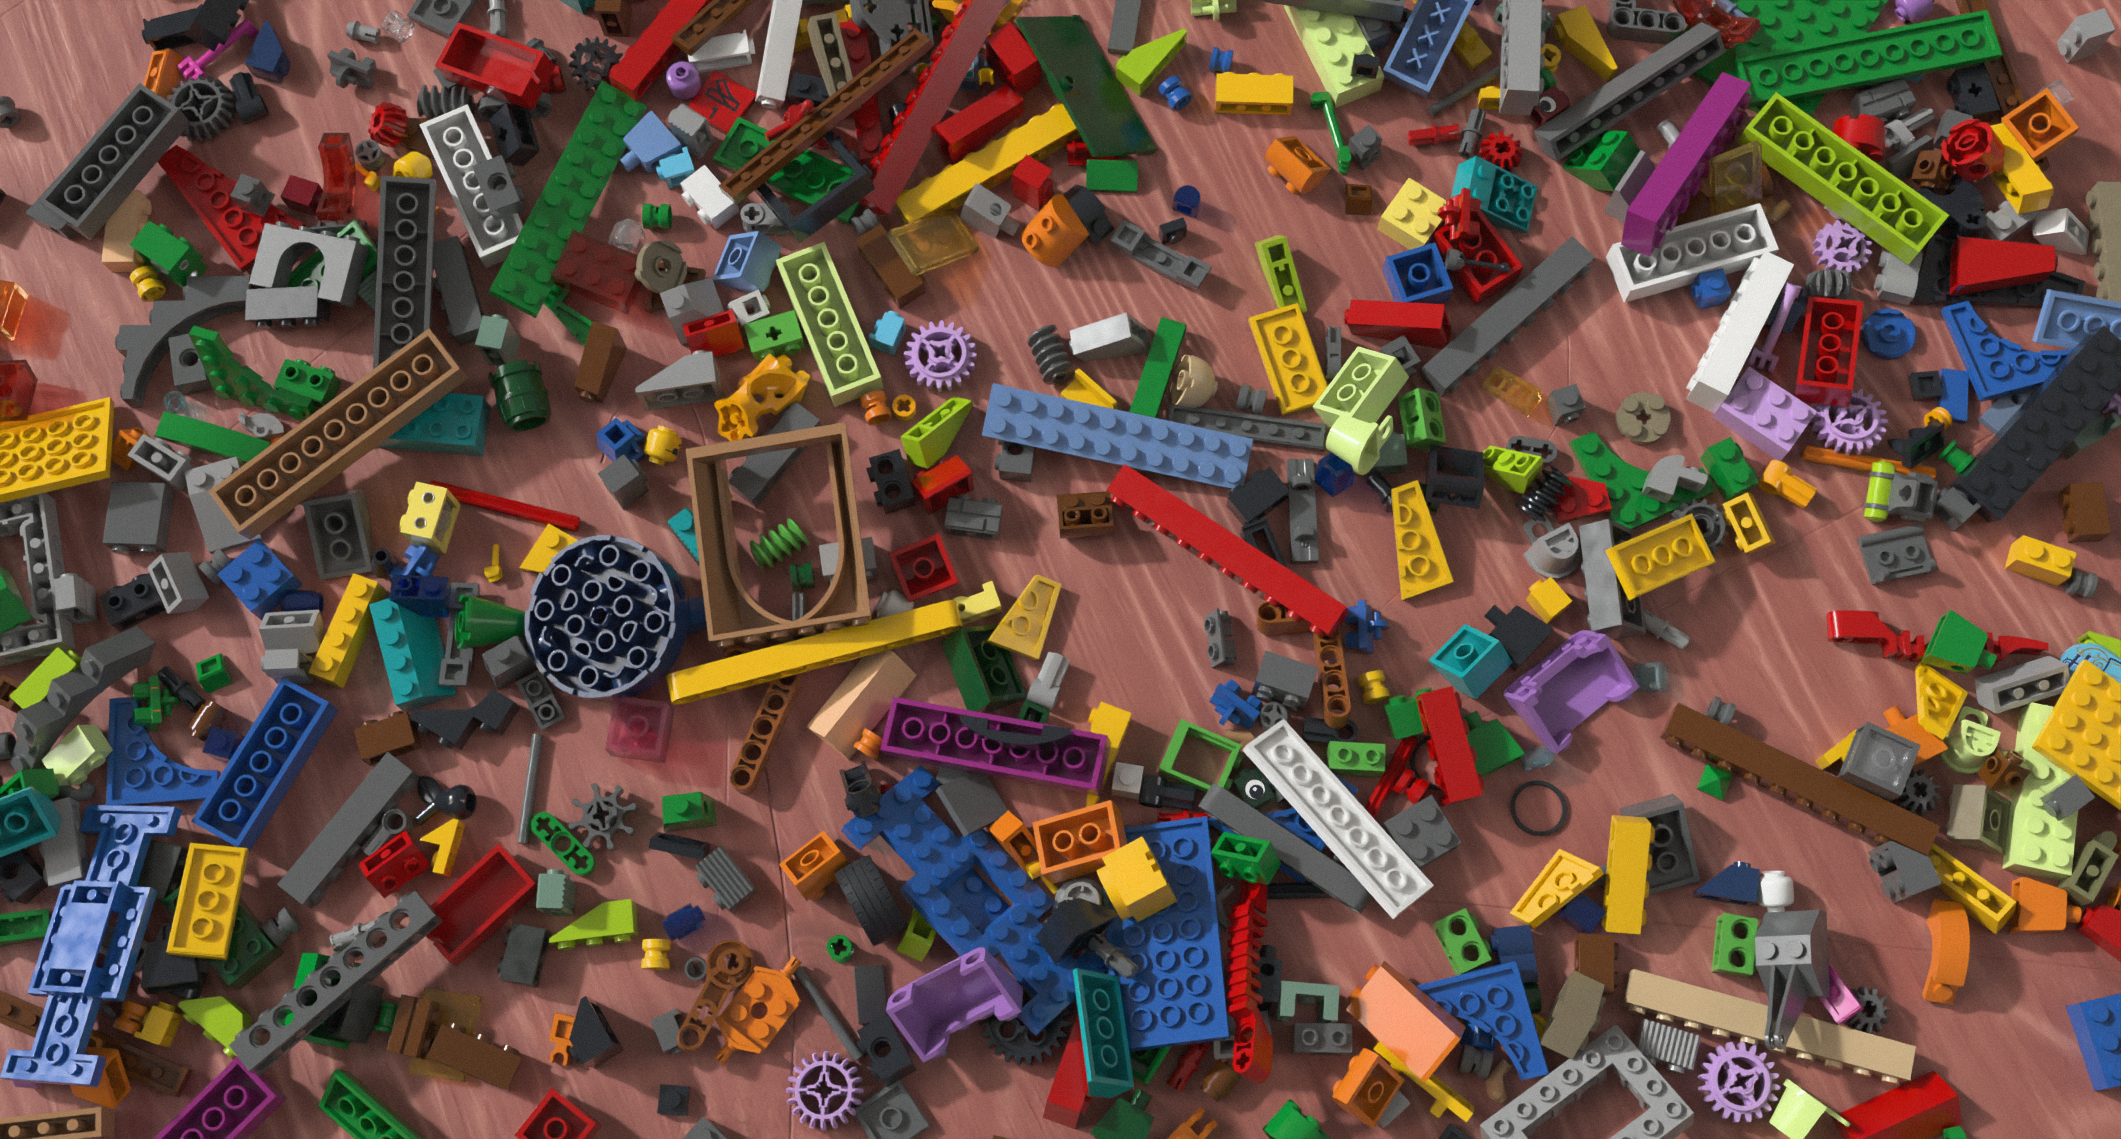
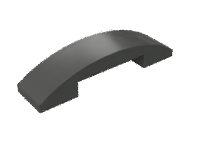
M1124 219L1110 238V242L1138 263L1165 278L1188 287L1199 289L1212 269V266L1190 254L1188 257H1185L1147 237L1143 229Z
M452 582L448 607L451 612L445 659L442 658L439 686H468L476 647L458 649L457 646L461 642L455 641L456 612L462 610V605L457 604L461 595H471L480 598L479 583Z

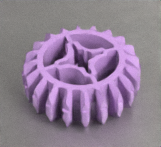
M824 1051L823 1060L821 1061L818 1054L813 1053L812 1059L814 1063L810 1064L806 1058H803L802 1063L806 1068L802 1070L800 1067L795 1066L793 1069L800 1074L799 1077L789 1076L788 1081L796 1084L795 1088H786L787 1093L795 1094V1097L788 1099L787 1103L789 1105L798 1104L793 1109L792 1114L798 1115L803 1112L804 1114L799 1121L804 1124L811 1118L809 1127L815 1129L818 1121H821L820 1127L823 1131L827 1130L828 1121L831 1122L833 1129H837L838 1123L836 1119L840 1118L844 1124H847L849 1121L844 1114L847 1111L853 1116L857 1114L851 1108L852 1103L856 1105L862 1104L861 1100L855 1098V1094H863L864 1089L855 1088V1085L863 1082L862 1077L852 1078L857 1073L858 1068L854 1066L847 1070L846 1068L850 1064L848 1058L839 1064L841 1056L839 1053H835L832 1061H830L828 1051ZM830 1067L842 1072L848 1086H837L832 1083ZM821 1068L818 1082L814 1085L803 1086L807 1077L815 1070ZM827 1082L829 1088L839 1091H832L831 1095L828 1094L829 1097L824 1100L823 1095L812 1090H819V1087H822V1084ZM803 1095L817 1097L820 1115L808 1109L803 1100ZM847 1095L844 1104L837 1111L829 1114L832 1100L836 1097Z

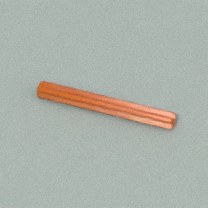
M1806 445L1802 450V459L1805 461L1871 472L1873 462L1884 460L1896 466V472L1908 475L1909 472H1919L1932 476L1933 480L1936 477V469L1934 467L1916 465L1909 469L1903 467L1900 461L1861 454L1857 455L1855 453H1850L1847 456L1844 451L1835 453L1833 449Z

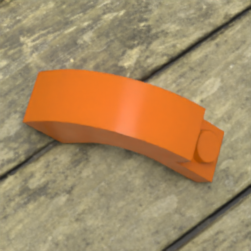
M1933 899L1926 922L1932 936V959L1922 996L1926 1001L1953 1005L1958 987L1964 986L1970 952L1968 917L1962 903Z

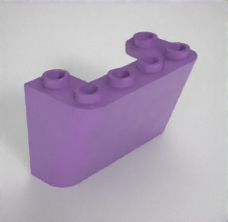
M979 947L895 991L888 999L886 1012L924 1063L931 1058H939L946 1052L951 1033L957 1030H965L974 1021L982 1017L988 1018L995 1013V1016L1000 1021H1010L1016 1018L1022 1011L1023 987L985 948Z

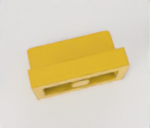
M1079 368L1075 371V379L1060 393L1061 398L1117 410V401Z

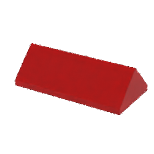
M1931 1071L1838 1113V1115L1850 1123L1849 1127L1832 1116L1842 1139H1931L1942 1134L1943 1129L1962 1125L1959 1096L1935 1071Z

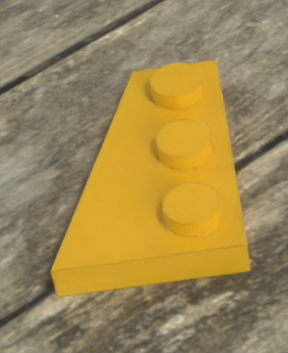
M1920 661L1915 667L1918 723L1927 732L1943 740L1949 733L1968 692L1926 663Z

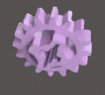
M1836 220L1833 226L1828 223L1823 230L1820 229L1816 235L1817 238L1812 246L1816 247L1812 254L1813 256L1820 257L1817 265L1824 263L1826 265L1824 270L1839 269L1845 270L1848 273L1852 271L1856 274L1868 262V258L1872 254V251L1868 248L1872 242L1865 241L1864 238L1867 235L1864 233L1860 234L1858 232L1859 229L1856 227H1850L1851 224L1848 221L1842 226L1840 221Z

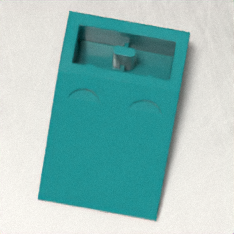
M1475 156L1458 164L1451 197L1461 194V189L1463 188L1471 189L1470 196L1481 200L1480 210L1492 226L1527 233L1538 186Z

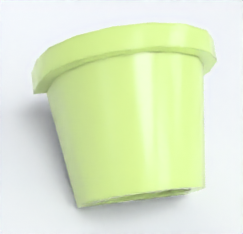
M1341 414L1329 431L1326 448L1352 465L1354 472L1365 475L1380 459L1379 450L1393 432V417L1388 415L1379 426L1375 422L1370 424Z
M1968 706L1960 709L1957 722L1953 723L1949 733L1942 740L1948 750L1939 755V758L1947 768L1960 774L1977 773L1994 752L2001 732L1986 727L1988 715L1985 712ZM1967 715H1974L1979 720V724L1966 720L1965 717Z
M1786 1079L1783 1084L1787 1088L1769 1121L1791 1139H1804L1825 1111L1845 1126H1850L1847 1120L1789 1079Z

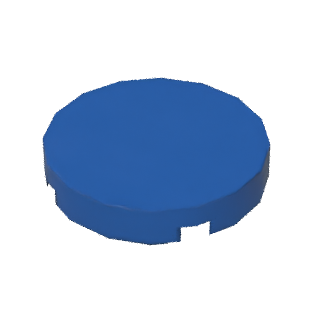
M1890 308L1877 310L1867 318L1862 326L1861 337L1863 344L1871 354L1880 359H1899L1906 355L1915 343L1916 330L1914 323L1903 316L1904 313L1899 310Z

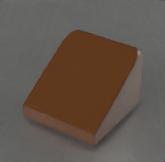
M1346 184L1345 214L1370 215L1372 186Z

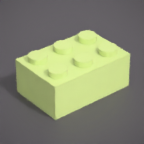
M1357 347L1314 404L1313 408L1328 427H1332L1341 414L1370 424L1372 422L1376 423L1409 376L1396 357Z

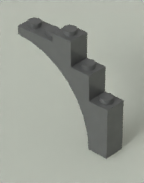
M187 276V286L183 288V298L185 301H154L153 310L149 313L151 325H120L119 334L115 337V346L126 358L123 361L124 383L120 386L122 400L131 408L143 407L146 388L153 372L164 355L170 350L168 338L188 334L193 326L198 327L214 318L245 311L246 290L258 289V287L249 284L250 276Z
M136 626L85 648L79 668L52 679L46 699L18 711L13 726V731L18 738L10 760L14 770L19 772L21 769H40L43 764L42 759L49 753L54 743L75 717L114 682L132 670L148 663L156 642Z

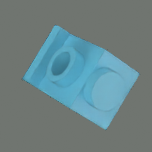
M687 147L682 148L683 153L670 154L664 159L659 160L660 166H656L660 181L665 180L668 189L681 186L680 183L695 172Z
M894 311L885 312L882 320H877L873 331L874 334L870 333L868 337L870 347L895 356L906 331L905 319Z

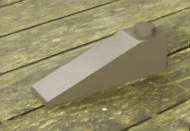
M835 12L811 16L807 28L813 52L829 97L853 79ZM861 106L854 111L861 110Z

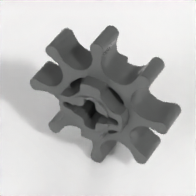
M593 783L591 788L594 791V798L591 802L584 804L576 798L572 800V804L575 807L582 808L583 817L578 822H570L568 827L572 831H577L580 828L588 829V838L583 842V846L588 850L592 848L593 842L597 838L603 837L607 840V848L613 852L616 850L613 837L617 832L625 831L630 836L635 835V831L631 827L624 825V818L629 813L638 812L639 808L634 803L627 807L619 805V797L624 793V789L620 785L615 787L614 793L611 796L602 797L600 787ZM602 809L608 814L605 817V825L599 820L602 818Z

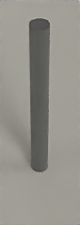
M1501 65L1427 108L1428 113L1434 116L1500 77Z
M532 734L517 838V843L528 844L543 741V735Z
M800 965L793 975L854 1061L860 1060L863 1057L860 1048Z

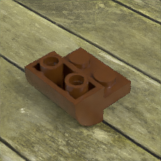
M1108 491L1057 495L1060 539L1114 535L1112 505Z

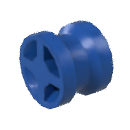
M1213 47L1209 72H1230L1234 51L1227 50L1225 52L1221 51L1218 47Z

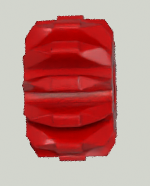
M382 102L375 107V112L371 113L372 118L369 121L368 133H370V139L378 144L394 147L401 142L402 136H405V130L408 128L406 125L408 116L406 115V110L401 108V106L390 102Z
M1502 130L1498 136L1492 132L1489 134L1488 139L1482 141L1478 155L1480 158L1511 173L1514 167L1517 168L1520 165L1523 149L1519 148L1521 145L1520 140H1512L1514 137L1513 133L1507 137L1504 136Z

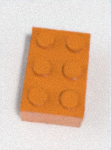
M1112 800L1032 822L1041 874L1052 884L1097 872L1096 870L1105 866L1102 857L1127 845L1122 813Z

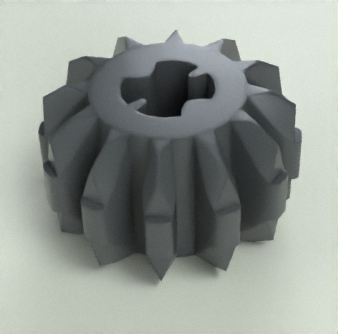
M1845 270L1813 271L1807 275V296L1845 299L1851 295V274Z
M1911 769L1902 795L1894 799L1901 802L1898 806L1901 808L1907 807V811L1914 814L1917 812L1919 816L1925 815L1927 810H1934L1936 808L1934 802L1941 799V796L1935 793V791L1940 789L1941 785H1933L1931 782L1934 780L1935 775L1925 777L1924 769H1919L1916 773ZM1915 788L1918 790L1916 796L1913 793L1915 791Z
M1860 986L1858 991L1854 988L1850 989L1860 1004L1864 1006L1863 1008H1868L1869 1014L1860 1011L1843 1024L1853 1023L1852 1029L1862 1030V1032L1872 1034V1031H1882L1881 1024H1887L1890 1021L1884 1013L1890 1012L1891 1008L1888 1006L1884 1007L1882 1004L1887 1000V997L1881 996L1877 998L1878 989L1872 988L1870 991H1868L1866 986Z

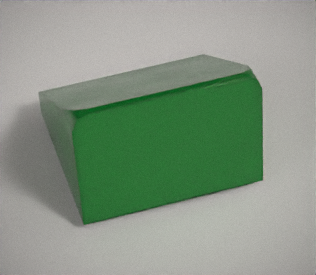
M222 653L196 663L198 682L207 693L214 692L232 683Z

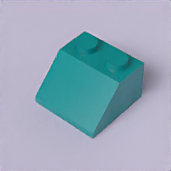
M1466 624L1428 660L1458 691L1475 700L1513 663L1499 640Z

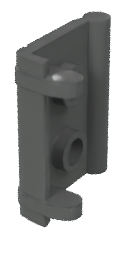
M1922 524L1859 536L1857 538L1871 584H1882L1891 580L1920 574H1930L1938 570L1935 560L1930 557L1923 536L1924 529Z

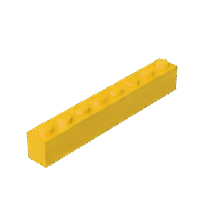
M1057 103L1045 114L1032 117L1024 126L1020 128L1015 127L1001 139L990 141L980 151L976 153L971 152L957 164L946 166L936 176L932 178L927 177L913 189L902 191L895 203V209L912 234L962 206L976 183L990 190L1011 178L1012 173L1026 154L1040 161L1067 146V142L1081 138V135L1063 103Z

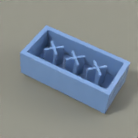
M1417 0L1382 71L1384 78L1427 98L1475 0Z

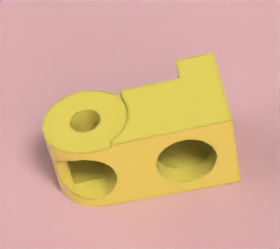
M992 581L982 584L984 592L969 597L959 596L953 599L957 601L963 624L1003 612Z

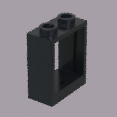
M1430 445L1425 466V501L1479 509L1484 490L1483 452ZM1437 471L1474 476V479L1437 474Z

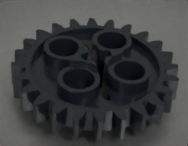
M1016 980L1023 987L1022 1007H1024L1034 996ZM1064 1010L1043 1029L1044 1036L1039 1042L1031 1041V1030L1026 1025L1023 1026V1023L1018 1019L1000 1021L994 1013L986 1018V1020L979 1022V1025L988 1029L981 1034L982 1037L992 1038L988 1042L987 1047L993 1048L998 1046L995 1051L996 1056L999 1057L1005 1052L1006 1062L1009 1063L1014 1056L1016 1065L1020 1066L1023 1058H1025L1027 1064L1032 1066L1033 1057H1036L1040 1063H1043L1044 1053L1053 1057L1051 1048L1053 1046L1059 1049L1062 1048L1058 1039L1068 1038L1062 1030L1063 1028L1071 1027L1070 1023L1064 1021V1018L1071 1016V1012ZM1007 1024H1014L1016 1027V1032L1011 1038H1004L1002 1035V1030Z

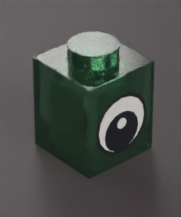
M1249 767L1235 775L1237 779L1234 780L1232 786L1242 801L1256 810L1273 801L1275 796L1259 768L1251 771Z

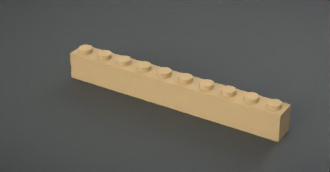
M1636 969L1627 972L1621 1005L1629 1007L1628 1012L1637 1015H1645L1646 1012L1655 1014L1657 1020L1666 1023H1673L1674 1020L1684 1022V1027L1691 1030L1701 1031L1702 1028L1713 1030L1712 1035L1720 1038L1729 1039L1731 1035L1741 1038L1740 1042H1744L1749 1046H1758V1043L1765 1045L1764 1034L1767 1023V1005ZM1799 1015L1785 1049L1779 1050L1775 1048L1769 1051L1779 1054H1786V1051L1796 1053V1058L1803 1061L1814 1062V1059L1825 1061L1826 1067L1837 1070L1847 1067L1854 1069L1853 1074L1867 1078H1871V1074L1882 1077V1082L1898 1086L1900 1082L1911 1079L1916 1046Z

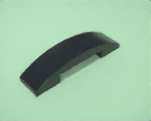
M963 715L960 718L962 724L979 738L1009 749L1044 750L1067 744L1075 739V734L1071 728L1043 725L1042 736L995 731L993 730L992 722L988 718Z

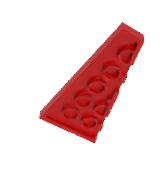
M178 145L166 151L158 160V164L243 273L254 266L265 223L276 225L277 221L292 225V229L297 230L299 226L306 227L299 220H295L287 215L286 212L271 204L264 217L240 209L230 196L237 182L229 179L217 169L208 166L201 159Z

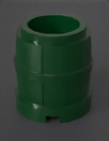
M527 360L510 362L497 367L498 373L493 375L491 371L488 374L490 386L494 389L496 407L500 412L504 425L510 431L532 430L546 424L550 420L549 393L542 379L540 363L536 360H533L534 365H528Z

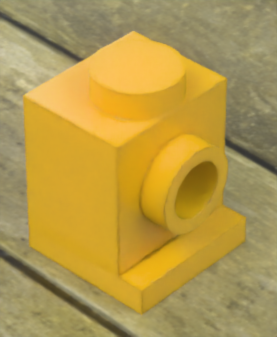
M159 1001L158 1006L153 1005L151 1010L145 1014L142 1022L143 1029L141 1032L136 1031L134 1037L170 1048L183 1016L174 1012L176 1006Z

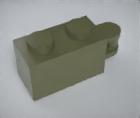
M2104 831L2095 835L2091 841L2080 845L2073 857L2072 875L2061 879L2057 888L2066 890L2067 900L2079 907L2094 901L2119 856L2113 852L2117 843V837L2113 832Z

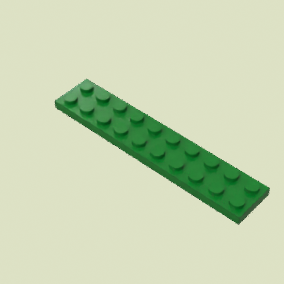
M1988 10L1736 58L1734 67L1739 79L1751 83L1749 94L1752 95V98L1747 107L1751 108L1766 105L1776 92L1785 99L1792 100L1999 60L2002 52Z
M601 81L489 289V294L534 318L537 317L626 148V144L623 141L624 137L639 123L647 105L639 101L635 102L624 92Z

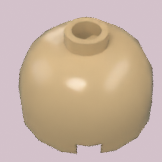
M1184 355L1180 359L1174 374H1178L1177 384L1175 382L1171 383V403L1182 408L1200 407L1209 400L1210 396H1214L1217 391L1218 382L1215 381L1214 371L1204 359L1197 356Z

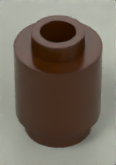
M208 700L205 705H201L188 727L193 729L190 735L203 742L207 738L213 740L227 719L225 715L228 710Z
M1228 1058L1225 1062L1219 1059L1202 1080L1204 1083L1200 1088L1218 1103L1222 1097L1224 1099L1242 1077L1235 1072L1233 1062Z

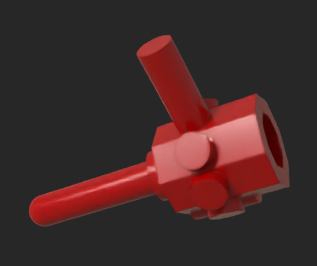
M805 100L804 103L790 106L788 111H785L783 117L785 123L764 133L767 141L771 142L779 138L815 109L813 102ZM822 139L814 144L818 149L825 150L830 147Z

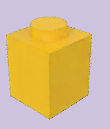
M1552 577L1548 578L1545 582L1541 579L1535 582L1528 589L1531 593L1526 598V601L1546 624L1566 610L1572 603V600Z

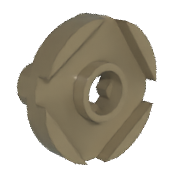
M668 240L646 243L637 257V268L635 270L637 280L655 293H661L681 286L687 274L686 261L683 262L681 249ZM662 260L666 270L660 272L658 263Z
M1638 392L1626 397L1615 416V423L1619 433L1622 436L1625 435L1630 439V442L1636 445H1651L1657 442L1667 432L1671 420L1670 412L1664 399L1660 395L1646 392ZM1640 413L1649 417L1646 424H1642L1641 420L1636 419Z

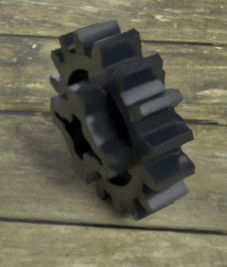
M595 36L592 43L589 38H585L583 45L578 43L575 46L576 51H572L570 57L574 60L568 66L575 68L571 77H579L578 86L585 83L586 91L594 87L596 92L601 81L611 85L609 66L612 65L613 67L615 64H619V59L623 56L622 53H615L616 44L609 47L608 39L600 43L598 36ZM585 53L584 58H585L586 61H585V63L582 65V64H581V59H582L583 54ZM593 62L595 64H600L601 68L599 66H594Z

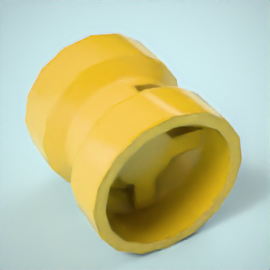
M142 266L130 274L129 278L133 286L138 288L137 292L142 301H155L165 294L166 289L162 281L157 279L158 274L154 267Z
M1383 670L1370 671L1357 677L1359 686L1365 688L1362 695L1365 705L1379 703L1390 698L1388 688L1382 684L1385 680Z
M667 939L642 940V949L645 951V957L641 960V969L654 971L669 970L670 960L667 958V952L671 949V941Z

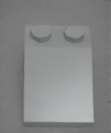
M704 350L695 351L692 355L682 357L635 388L645 411L723 399L719 367L713 353Z
M237 456L184 471L189 496L210 554L214 553L218 548L226 550L257 541L259 538L263 539L262 532L251 540L239 534L208 492L245 465Z

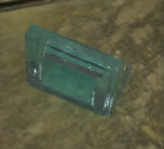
M1662 662L1634 664L1635 680L1639 685L1636 692H1668L1667 666Z
M1541 745L1523 750L1524 755L1520 758L1523 770L1530 771L1550 765L1554 761L1555 756L1546 746Z

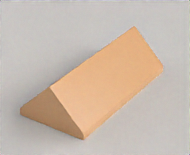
M890 650L864 656L806 728L846 759L850 760L857 751L853 746L863 737V730L866 728L872 732L889 712L893 697L900 698L917 677V674Z

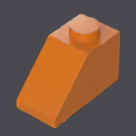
M1009 810L987 828L1005 852L1026 873L1025 866L1035 860L1039 862L1035 838L1026 826Z

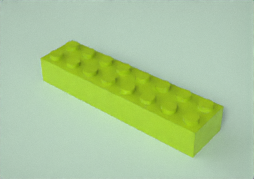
M1777 92L1745 128L1738 140L1740 145L1908 265L1949 216V214Z

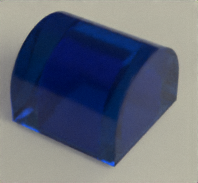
M1182 186L1173 197L1172 209L1196 218L1200 207V193L1193 186Z

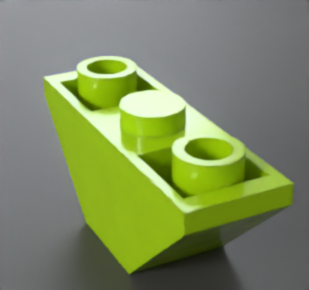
M1491 445L1483 451L1484 473L1506 490L1522 494L1527 491L1540 475L1544 459L1541 456Z
M223 996L185 1000L178 1004L185 1011L182 1016L188 1022L195 1026L197 1023L205 1029L203 1034L214 1043L218 1041L226 1047L223 1050L224 1053L233 1060L237 1057L229 1045L235 1040V1036L241 1030L252 1026L251 1015L232 999Z

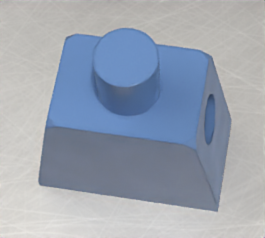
M651 110L624 137L623 141L629 152L620 158L619 161L627 172L640 164L648 174H652L657 171L656 166H660L659 160L664 159L670 154L683 153L682 145Z

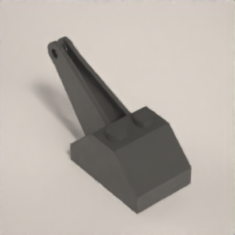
M1822 910L1765 913L1756 933V967L1769 998L1764 1041L1768 1050H1774L1775 1048L1779 1050L1785 1049L1807 999L1830 998L1827 912Z

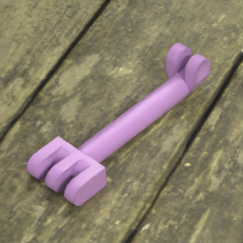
M1785 282L1782 288V292L1785 295L1762 349L1753 347L1747 365L1752 367L1757 357L1760 358L1757 369L1762 370L1766 361H1769L1767 372L1773 373L1779 360V355L1773 354L1772 351L1795 298H1798L1801 286Z

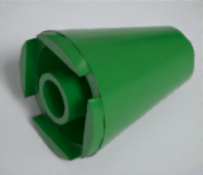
M471 595L460 596L457 604L462 605V610L456 612L455 641L461 642L457 646L458 649L502 643L514 636L526 638L524 625L525 611Z

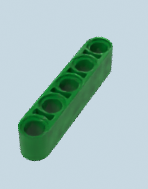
M1161 317L1129 411L1130 413L1154 418L1158 417L1187 324Z

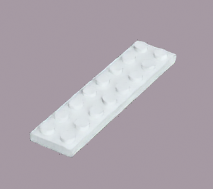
M1285 719L1245 746L1243 749L1245 754L1392 919L1396 918L1434 886Z

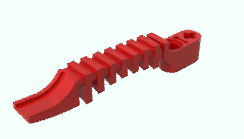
M1836 610L1826 614L1829 642L1879 644L1882 647L1883 658H1891L1895 655L1897 661H1904L1910 658V662H1918L1923 658L1929 642L1927 644L1924 643V635H1917L1915 640L1911 641L1910 630H1903L1901 635L1897 636L1880 620L1879 613L1876 611ZM1985 632L1988 638L1983 649L1997 655L1994 666L1999 661L2005 660L2007 655L2010 654L2040 656L2043 650H2049L2048 643L2003 635L1998 636V641H1993L1992 632Z
M1241 879L1239 900L1235 905L1231 906L1232 912L1228 914V921L1231 922V926L1228 927V934L1231 935V939L1227 941V946L1230 948V952L1227 953V960L1230 961V965L1226 968V973L1229 974V979H1226V986L1229 988V992H1226V1000L1230 1002V1006H1227V1014L1233 1017L1235 1021L1233 1069L1250 1081L1261 1084L1268 1079L1271 1073L1273 1038L1269 1034L1262 1015L1257 1008V1004H1262L1263 997L1252 991L1253 989H1260L1261 982L1252 977V975H1259L1260 968L1252 964V962L1260 961V955L1253 950L1261 949V942L1255 938L1264 937V931L1260 928L1268 926V920L1254 912L1255 908L1262 914L1267 913V884L1251 883Z

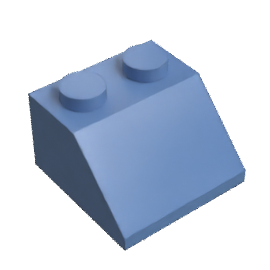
M760 231L730 235L712 277L713 282L745 293H751L758 289L760 292H764L770 283V276L774 266L777 264L776 260L779 259L782 246Z

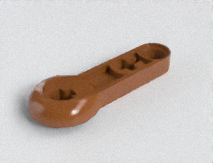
M733 939L723 940L715 944L709 951L706 963V982L676 1037L677 1044L683 1051L693 1052L701 1046L728 994L746 982L752 974L754 967L753 955L742 942ZM730 956L734 957V964L737 965V968L735 969L733 966L730 970L727 969L724 957L727 960ZM704 1006H707L709 1008L707 1013L711 1017L706 1016L702 1020L700 1026L705 1027L703 1031L698 1025L690 1024L689 1021L691 1020L695 1023L700 1015L697 1008L702 1009ZM687 1030L694 1031L698 1036V1041L693 1046L686 1045L682 1039L683 1033Z

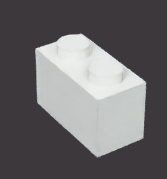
M705 165L680 183L684 192L681 194L684 201L690 207L694 205L699 210L697 214L705 225L710 223L715 230L740 212L738 205L722 193L719 188L721 183Z

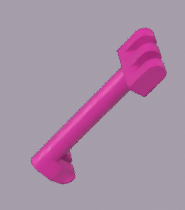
M246 18L231 31L225 45L219 43L215 51H207L196 62L188 56L177 66V69L183 73L187 80H189V76L197 80L199 74L206 79L208 76L203 71L206 66L245 33L251 38H256L259 30Z

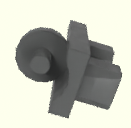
M344 48L339 53L331 50L327 54L331 62L330 73L331 76L336 77L337 86L346 88L350 83L369 90L374 86L373 75L377 71L375 60L366 57L361 62L356 61V54L347 48Z

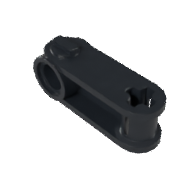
M865 760L861 762V765L846 771L840 769L839 772L847 795L844 801L848 811L851 810L858 818H865L878 812L881 808L880 799L882 795L879 786L876 787L872 781Z

